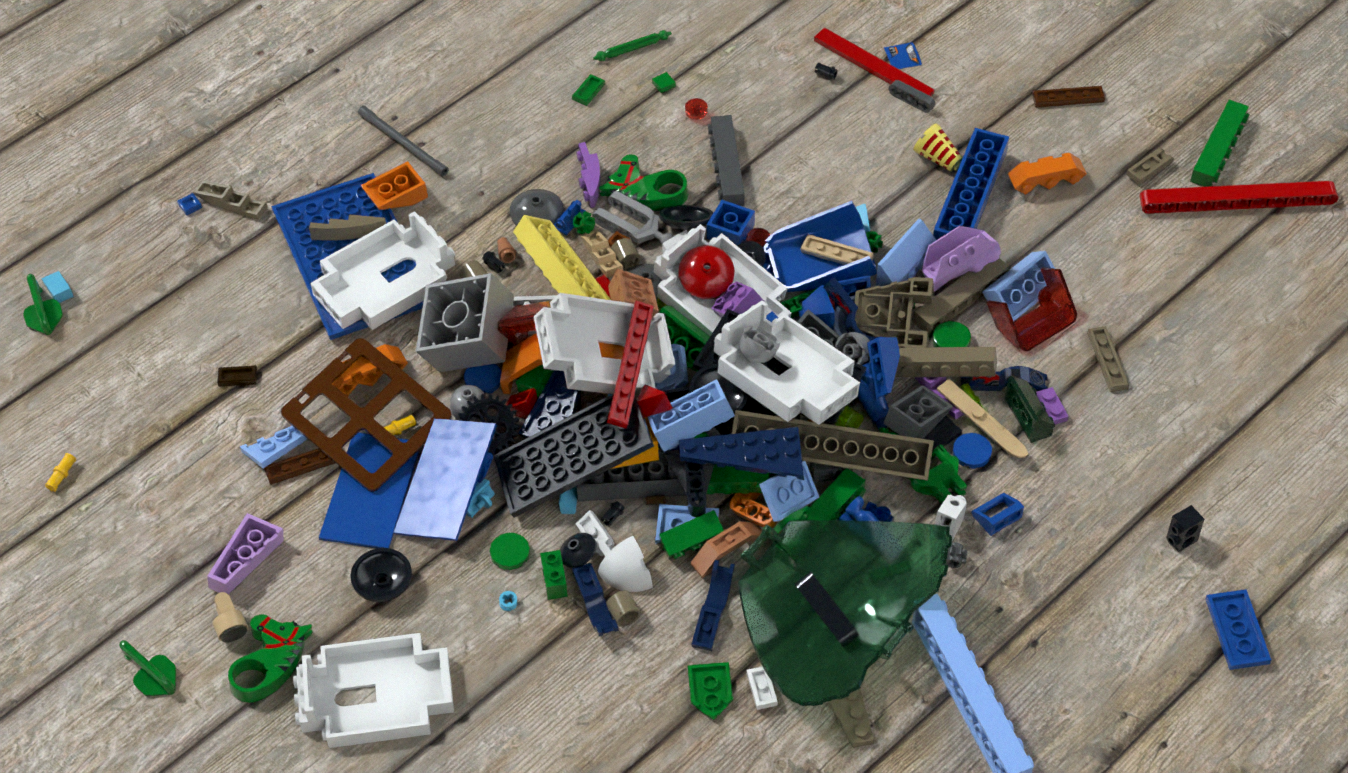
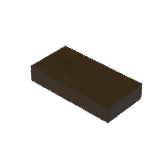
M257 366L219 367L218 387L256 385Z

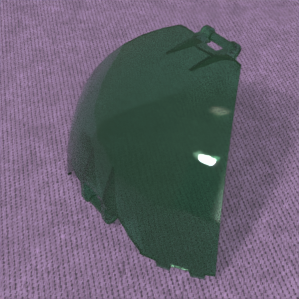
M794 520L789 521L777 533L772 527L765 525L762 528V533L751 546L740 554V557L751 567L741 577L738 586L744 619L751 642L763 669L779 691L792 702L801 706H817L831 700L843 699L850 696V693L860 689L867 669L879 658L889 660L892 656L891 652L907 633L914 629V626L909 622L913 612L926 603L936 592H939L942 579L946 577L949 567L946 561L948 548L952 547V535L949 534L950 526L890 521ZM770 537L773 543L757 561L753 555L766 539ZM810 571L860 634L846 647L841 645L794 584Z

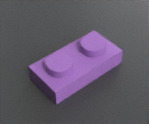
M1053 387L1035 392L1034 398L1050 426L1068 421L1069 416Z

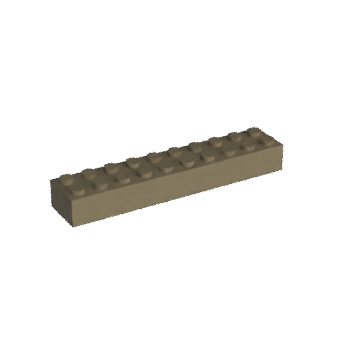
M735 410L732 434L798 427L802 461L928 480L933 440L822 423L818 425L815 422L791 419L787 422L777 416Z

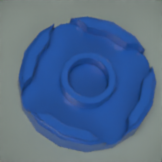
M495 363L467 368L464 374L465 385L476 386L487 394L493 393L500 387L502 372Z
M963 434L954 442L953 456H957L959 464L962 466H969L972 469L980 468L986 465L991 458L992 446L980 434Z

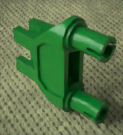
M939 445V447L937 446L933 450V454L942 463L929 470L927 481L908 478L911 481V487L916 492L934 496L941 504H943L948 495H952L948 488H951L956 495H966L964 489L967 488V485L958 475L959 459L957 456H951L943 445Z

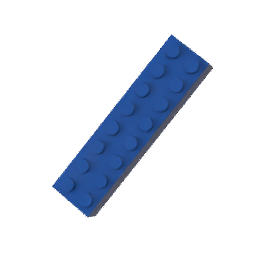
M978 128L974 129L935 225L933 236L936 240L958 226L977 229L1007 153L1009 136Z

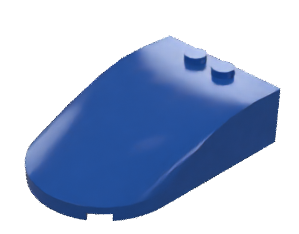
M853 201L777 230L766 239V244L763 247L766 254L763 268L786 286L787 292L810 291L819 286H825L834 277L837 281L877 274L874 258L871 260L870 256L843 265L802 253L800 250L809 234L872 253L861 216Z

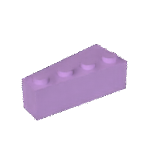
M247 513L208 574L209 589L229 594L284 541L283 528Z

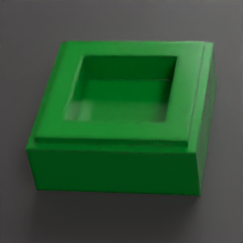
M667 72L652 78L653 85L660 93L676 87V82Z

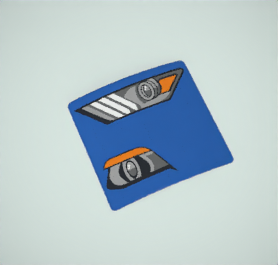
M912 42L884 47L890 64L897 69L922 65L916 47Z

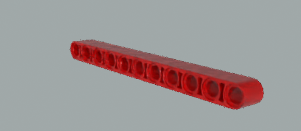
M1332 181L1148 189L1142 191L1139 195L1142 211L1146 214L1332 205L1339 199L1335 184Z

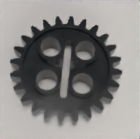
M481 394V400L474 396V403L468 400V408L462 406L461 410L464 413H458V417L462 419L459 421H470L472 417H477L480 419V422L485 423L484 417L479 412L482 410L487 423H496L497 427L503 426L506 428L505 433H498L495 430L494 436L497 439L493 440L492 438L488 450L492 455H495L496 450L498 452L503 451V447L505 449L509 448L508 442L514 444L515 440L512 437H518V433L514 430H519L520 428L519 425L515 424L519 422V418L513 417L517 414V411H510L512 404L505 405L507 399L500 402L499 395L492 399V394H489L488 399H485V396ZM489 409H495L498 412V414L496 416H490L487 413V411Z

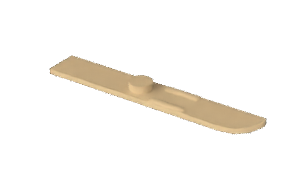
M948 379L937 388L945 398L1006 452L1018 458L1028 456L1026 447L953 381Z

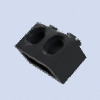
M1192 505L1173 515L1168 529L1167 541L1178 552L1198 541L1205 520Z

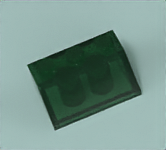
M1013 375L1009 376L1005 401L1030 443L1052 436L1053 427H1055L1054 420L1051 416H1048L1044 403L1040 402L1037 397L1036 390L1033 387L1031 388L1028 381Z

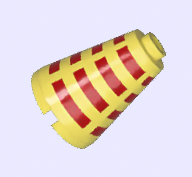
M936 123L923 133L925 136L922 139L919 138L913 150L951 172L953 170L957 171L963 157L941 126Z

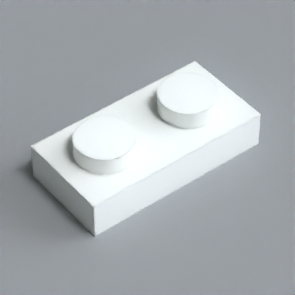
M767 666L748 669L746 674L757 710L777 706L778 701Z

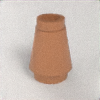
M502 237L498 239L499 259L504 263L514 261L516 250L507 238Z

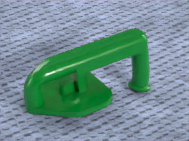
M28 274L27 282L34 304L24 310L25 323L27 327L50 335L63 317L61 305L55 299L42 301L41 293L43 289L39 286L35 276Z
M122 640L119 646L124 653V657L127 660H133L141 667L133 678V683L145 696L172 695L175 693L176 666L164 655H155L148 661L128 641Z

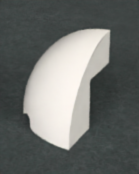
M633 536L615 546L604 557L599 566V576L608 585L616 589L639 592L653 588L650 572L643 561L644 556Z

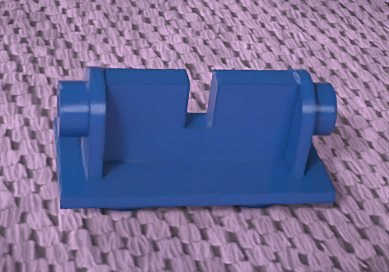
M579 200L572 201L571 205L554 224L557 230L566 236L573 229L574 217L579 212L584 213L586 211L581 209L582 204Z

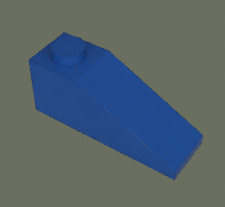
M877 337L867 342L876 398L888 395L892 390L900 358L898 341L895 337Z

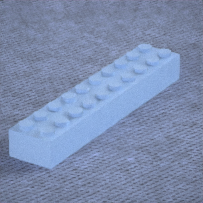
M938 593L915 601L912 624L992 773H1032L1034 768L1032 758L1026 755L1022 740L1016 737L1012 722L1006 719L1002 704L997 702L992 686L988 685L985 681L984 671L981 667L978 668L972 650H968L964 635L958 632L954 617H950L947 612L948 608L945 601L940 599Z

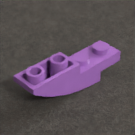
M583 142L578 144L579 151H576L578 162H582L581 178L578 180L580 188H584L583 196L585 202L588 201L590 208H594L600 193L599 159L597 153L589 154L586 143Z

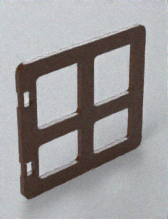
M358 338L352 342L339 357H336L298 395L293 397L281 409L282 417L371 492L377 491L425 445L434 419L450 420L452 417L451 410L363 338ZM347 355L351 356L352 358L347 363L341 362ZM360 357H365L392 380L363 408L355 404L333 385V382ZM402 391L407 392L433 414V417L405 443L398 440L374 419ZM305 394L308 395L309 398L301 404L298 401ZM319 395L325 396L351 418L331 438L327 437L301 415V412ZM361 430H365L393 454L375 473L368 472L342 449Z

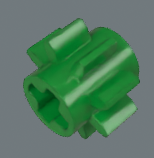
M579 212L573 219V228L577 229V233L589 234L595 227V218L591 217L589 212Z
M875 231L866 232L872 253H878V248L883 247L882 235H878Z

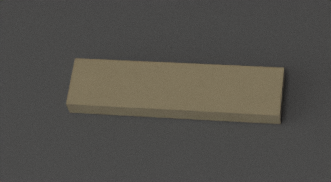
M1107 327L1088 329V337L1109 391L1116 392L1129 389L1128 380Z

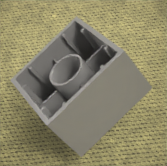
M492 273L426 285L416 352L439 372L505 362L514 295Z

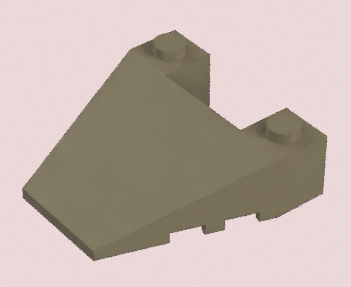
M912 277L906 281L898 283L896 281L889 285L875 286L856 291L854 303L858 306L855 314L857 327L862 333L871 337L897 338L899 348H928V331L911 330L914 303L933 304V278Z

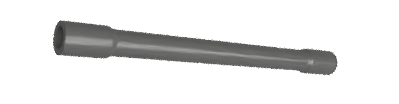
M366 106L359 108L358 114L373 123L429 165L442 177L447 175L449 171L447 166L423 151L376 116Z

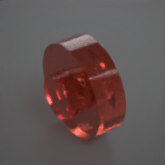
M690 99L685 104V114L691 119H702L708 113V105L702 99Z
M754 228L748 232L747 241L757 242L764 247L770 233L763 228Z

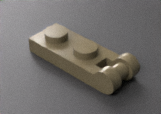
M1158 148L1129 168L1126 175L1140 185L1165 166L1171 165L1174 158L1171 155L1165 154L1162 148Z

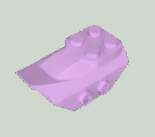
M958 226L928 246L921 271L925 278H933L935 292L949 280L957 278L968 271L979 272L988 263L998 260L1001 254L1000 246L984 230Z

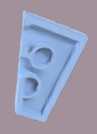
M659 504L655 543H661L659 539L660 533L696 518L689 514L688 506ZM706 508V513L715 510L717 517H719L718 508Z

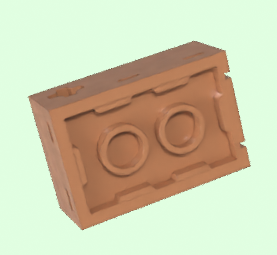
M617 268L608 285L611 300L632 304L637 300L654 306L652 317L656 315L659 310L651 279L627 271L624 272Z

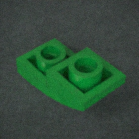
M802 507L785 517L770 534L778 538L781 535H785L791 527L794 528L799 524L802 525L809 516L807 512L810 507Z

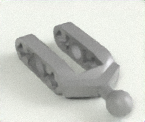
M614 191L608 197L609 204L613 208L645 224L641 230L602 208H598L592 214L596 224L612 233L618 231L629 237L632 242L641 243L657 238L663 244L674 237L670 233L663 234L658 231L659 216L654 214L650 208L618 191Z

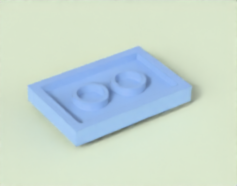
M802 461L804 480H799L797 477L789 475L787 477H780L777 474L759 484L774 522L782 520L819 498L805 461Z

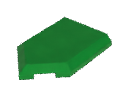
M729 662L687 665L691 704L712 720H715L733 701Z

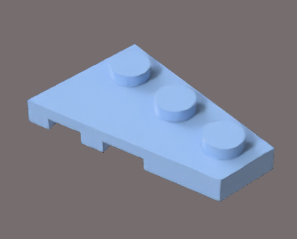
M293 426L275 432L273 437L268 439L262 437L257 439V443L248 447L247 444L240 446L242 453L261 468H265L302 444L307 438Z

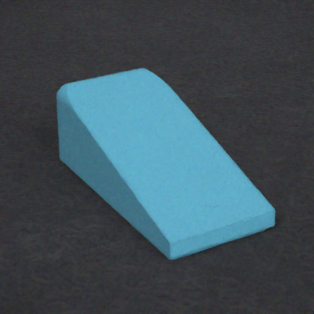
M59 271L41 278L52 298L59 303L74 297L71 288Z

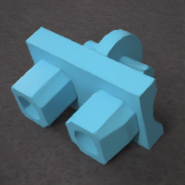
M484 479L481 483L477 482L467 511L469 517L472 518L482 507L490 508L492 506L490 499L495 493L489 485V480Z

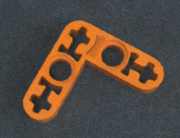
M736 493L733 496L729 506L736 515L765 529H771L777 524L778 521H773L769 508L755 502L760 493ZM757 508V513L750 516V512Z

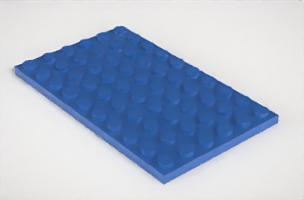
M374 173L271 206L330 340L368 328L369 326L363 319H360L342 329L313 295L311 282L324 276L320 260L360 238L332 241L311 240L310 222L329 224L330 218L348 220L349 215L383 217L386 219V224L392 220L397 222L391 208L378 210L361 188L362 184L376 178ZM404 260L382 272L381 275L390 283L416 267V263L413 260ZM423 301L394 318L422 309Z

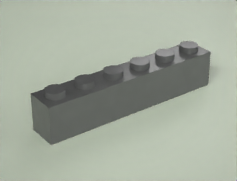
M732 115L712 116L711 124L707 126L708 135H712L709 138L710 148L714 147V150H712V161L716 160V163H714V174H718L716 176V187H720V190H718V200H725L739 206H744L745 193Z

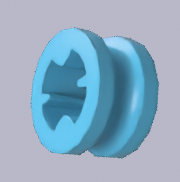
M512 591L503 592L499 597L500 608L505 611L514 610L517 606V595ZM512 599V603L508 602L505 604V600Z

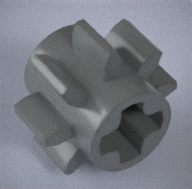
M950 543L948 547H944L942 560L946 561L949 567L958 568L962 563L966 564L968 550H963L964 547L960 543Z

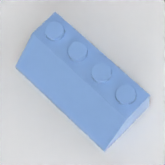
M918 219L878 263L876 286L881 287L896 281L897 283L906 281L908 278L915 277L918 270L922 269L927 248L936 239L921 219Z
M1038 251L1030 253L982 291L993 310L1009 322H1014L1061 284L1062 281L1047 252Z
M716 379L671 402L673 407L671 410L648 416V420L655 437L665 452L679 445V440L693 439L696 435L709 431L720 423L729 421L735 415Z

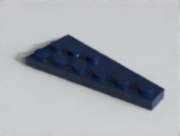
M554 370L519 431L521 437L528 438L577 412L581 390L567 389L564 371Z
M798 427L679 440L681 461L698 464L712 463L717 464V467L725 468V466L735 467L736 470L767 474L768 472L776 473L780 477H787L789 475L795 476L799 480H804Z

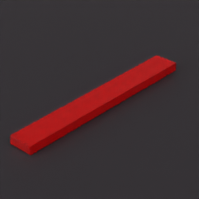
M825 27L814 36V41L890 85L895 80H899L929 96L934 94L935 89Z
M637 300L634 303L607 423L625 429L630 418L654 306Z

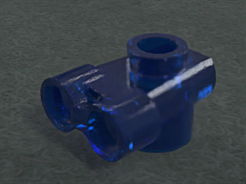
M868 502L864 511H871L889 530L895 518L891 515L890 509L885 506L878 507L877 504Z

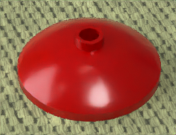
M709 245L698 246L688 251L681 259L678 270L679 280L683 288L689 294L701 299H712L724 294L733 283L735 273L733 262L728 254L720 248ZM708 265L710 266V269L706 270L704 269V266Z

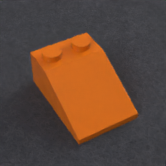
M408 161L361 185V188L378 210L412 206L428 198L425 182Z

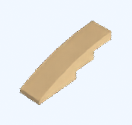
M597 229L590 231L589 234L584 233L580 235L594 262L607 278L614 276L617 268L623 270V265L617 260L615 252L609 247L608 240Z

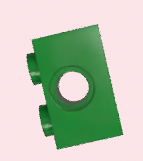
M561 551L540 553L547 599L568 597Z

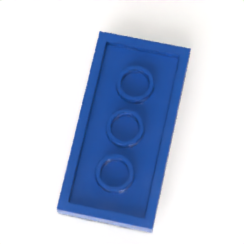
M1247 589L1206 595L1205 600L1229 670L1270 664L1271 657Z

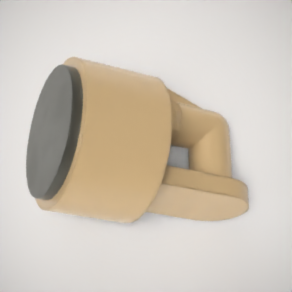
M220 592L216 594L214 602L219 616L214 619L213 626L218 639L222 642H233L242 638L248 631L243 613L240 610H235L232 600L227 593Z

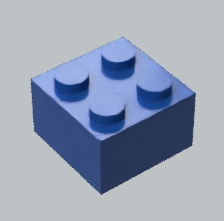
M721 200L706 225L707 239L717 238L722 233L736 246L745 242L755 226V211Z

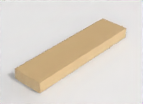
M809 234L800 248L802 253L843 265L870 256L871 260L874 258V254Z

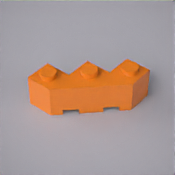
M1064 153L1062 157L1053 158V156L1039 158L1038 162L1033 163L1024 161L1008 173L1014 188L1025 195L1038 184L1050 190L1062 179L1074 185L1087 174L1080 158L1071 153Z
M387 344L376 347L377 350L403 370L408 362L399 347ZM360 357L333 382V385L348 397L358 384L373 387L383 372L365 357Z

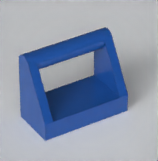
M1002 493L972 510L971 513L991 536L1021 519L1024 506L1017 499ZM1002 502L1008 507L991 518L983 514Z

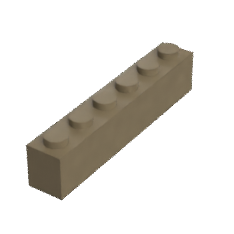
M999 258L985 265L979 272L968 271L962 277H958L954 283L944 287L938 295L933 296V304H924L915 310L913 323L922 331H928V336H931L939 324L951 321L984 296L982 291L1008 272L1009 265Z
M996 347L899 348L900 358L895 377L995 376L997 368Z

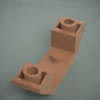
M739 521L708 540L691 561V565L704 578L712 573L715 560L719 561V559L745 543L753 548L766 540L768 536L753 522Z

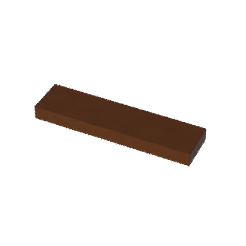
M1102 86L1035 90L1032 93L1035 107L1103 103L1105 100Z
M318 448L269 464L264 470L269 484L272 485L335 464V462Z

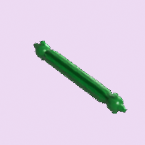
M662 30L659 31V34L653 33L608 48L605 52L598 51L593 60L605 61L606 58H612L657 43L659 40H667L668 36L672 33Z

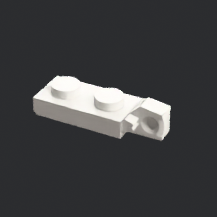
M589 510L576 525L582 533H588L594 537L597 544L595 552L599 553L600 556H606L613 549L615 543L594 512Z

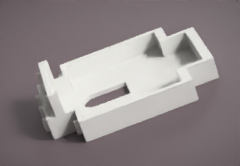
M415 211L409 214L410 227L406 230L402 224L399 225L395 220H392L320 260L324 276L311 282L312 292L342 329L363 319L373 330L422 302L426 285L446 281L447 275L445 271L455 265V253L451 247H447L446 242L441 236H437L432 226L427 225L425 219L422 216L419 217ZM404 260H413L416 263V267L390 283L381 275L382 272Z
M701 224L695 229L692 228L688 234L683 235L675 245H671L669 249L654 261L653 272L662 279L657 287V297L667 306L674 307L709 336H711L722 319L711 309L716 300L713 298L701 299L689 294L681 285L678 275L679 264L683 256L698 246H714L728 254L735 270L733 283L737 281L753 288L768 304L766 315L773 311L778 317H781L783 314L791 317L792 313L780 303L785 298L787 287L722 233L717 238H712L709 243L705 241L706 228ZM705 265L704 269L708 270L710 266Z
M559 293L550 302L551 308L543 307L534 316L544 369L564 371L567 389L614 394L621 360L601 357L598 342L625 346L634 304ZM657 313L651 318L635 391L637 397H639L641 389L645 384L655 388V383H661L670 376V369L675 365L667 323L663 313Z
M764 301L751 306L749 310L739 314L731 322L726 323L722 328V333H719L714 340V352L721 356L718 360V373L787 422L802 413L820 425L858 397L860 382L851 377L855 361L786 314L770 322L766 319L768 304ZM753 326L752 329L757 330L759 327L773 334L777 338L776 343H780L774 358L789 367V369L781 375H777L761 363L747 361L739 345L745 328Z
M420 633L320 646L321 654L317 655L318 665H313L310 655L302 656V664L296 667L297 676H293L294 688H298V694H294L295 706L299 707V712L295 713L296 725L301 726L302 733L322 730L323 741L327 740L329 748L430 735L429 716L454 712L447 647L423 650ZM371 686L376 687L377 702L351 706H339L335 703V696L340 691Z

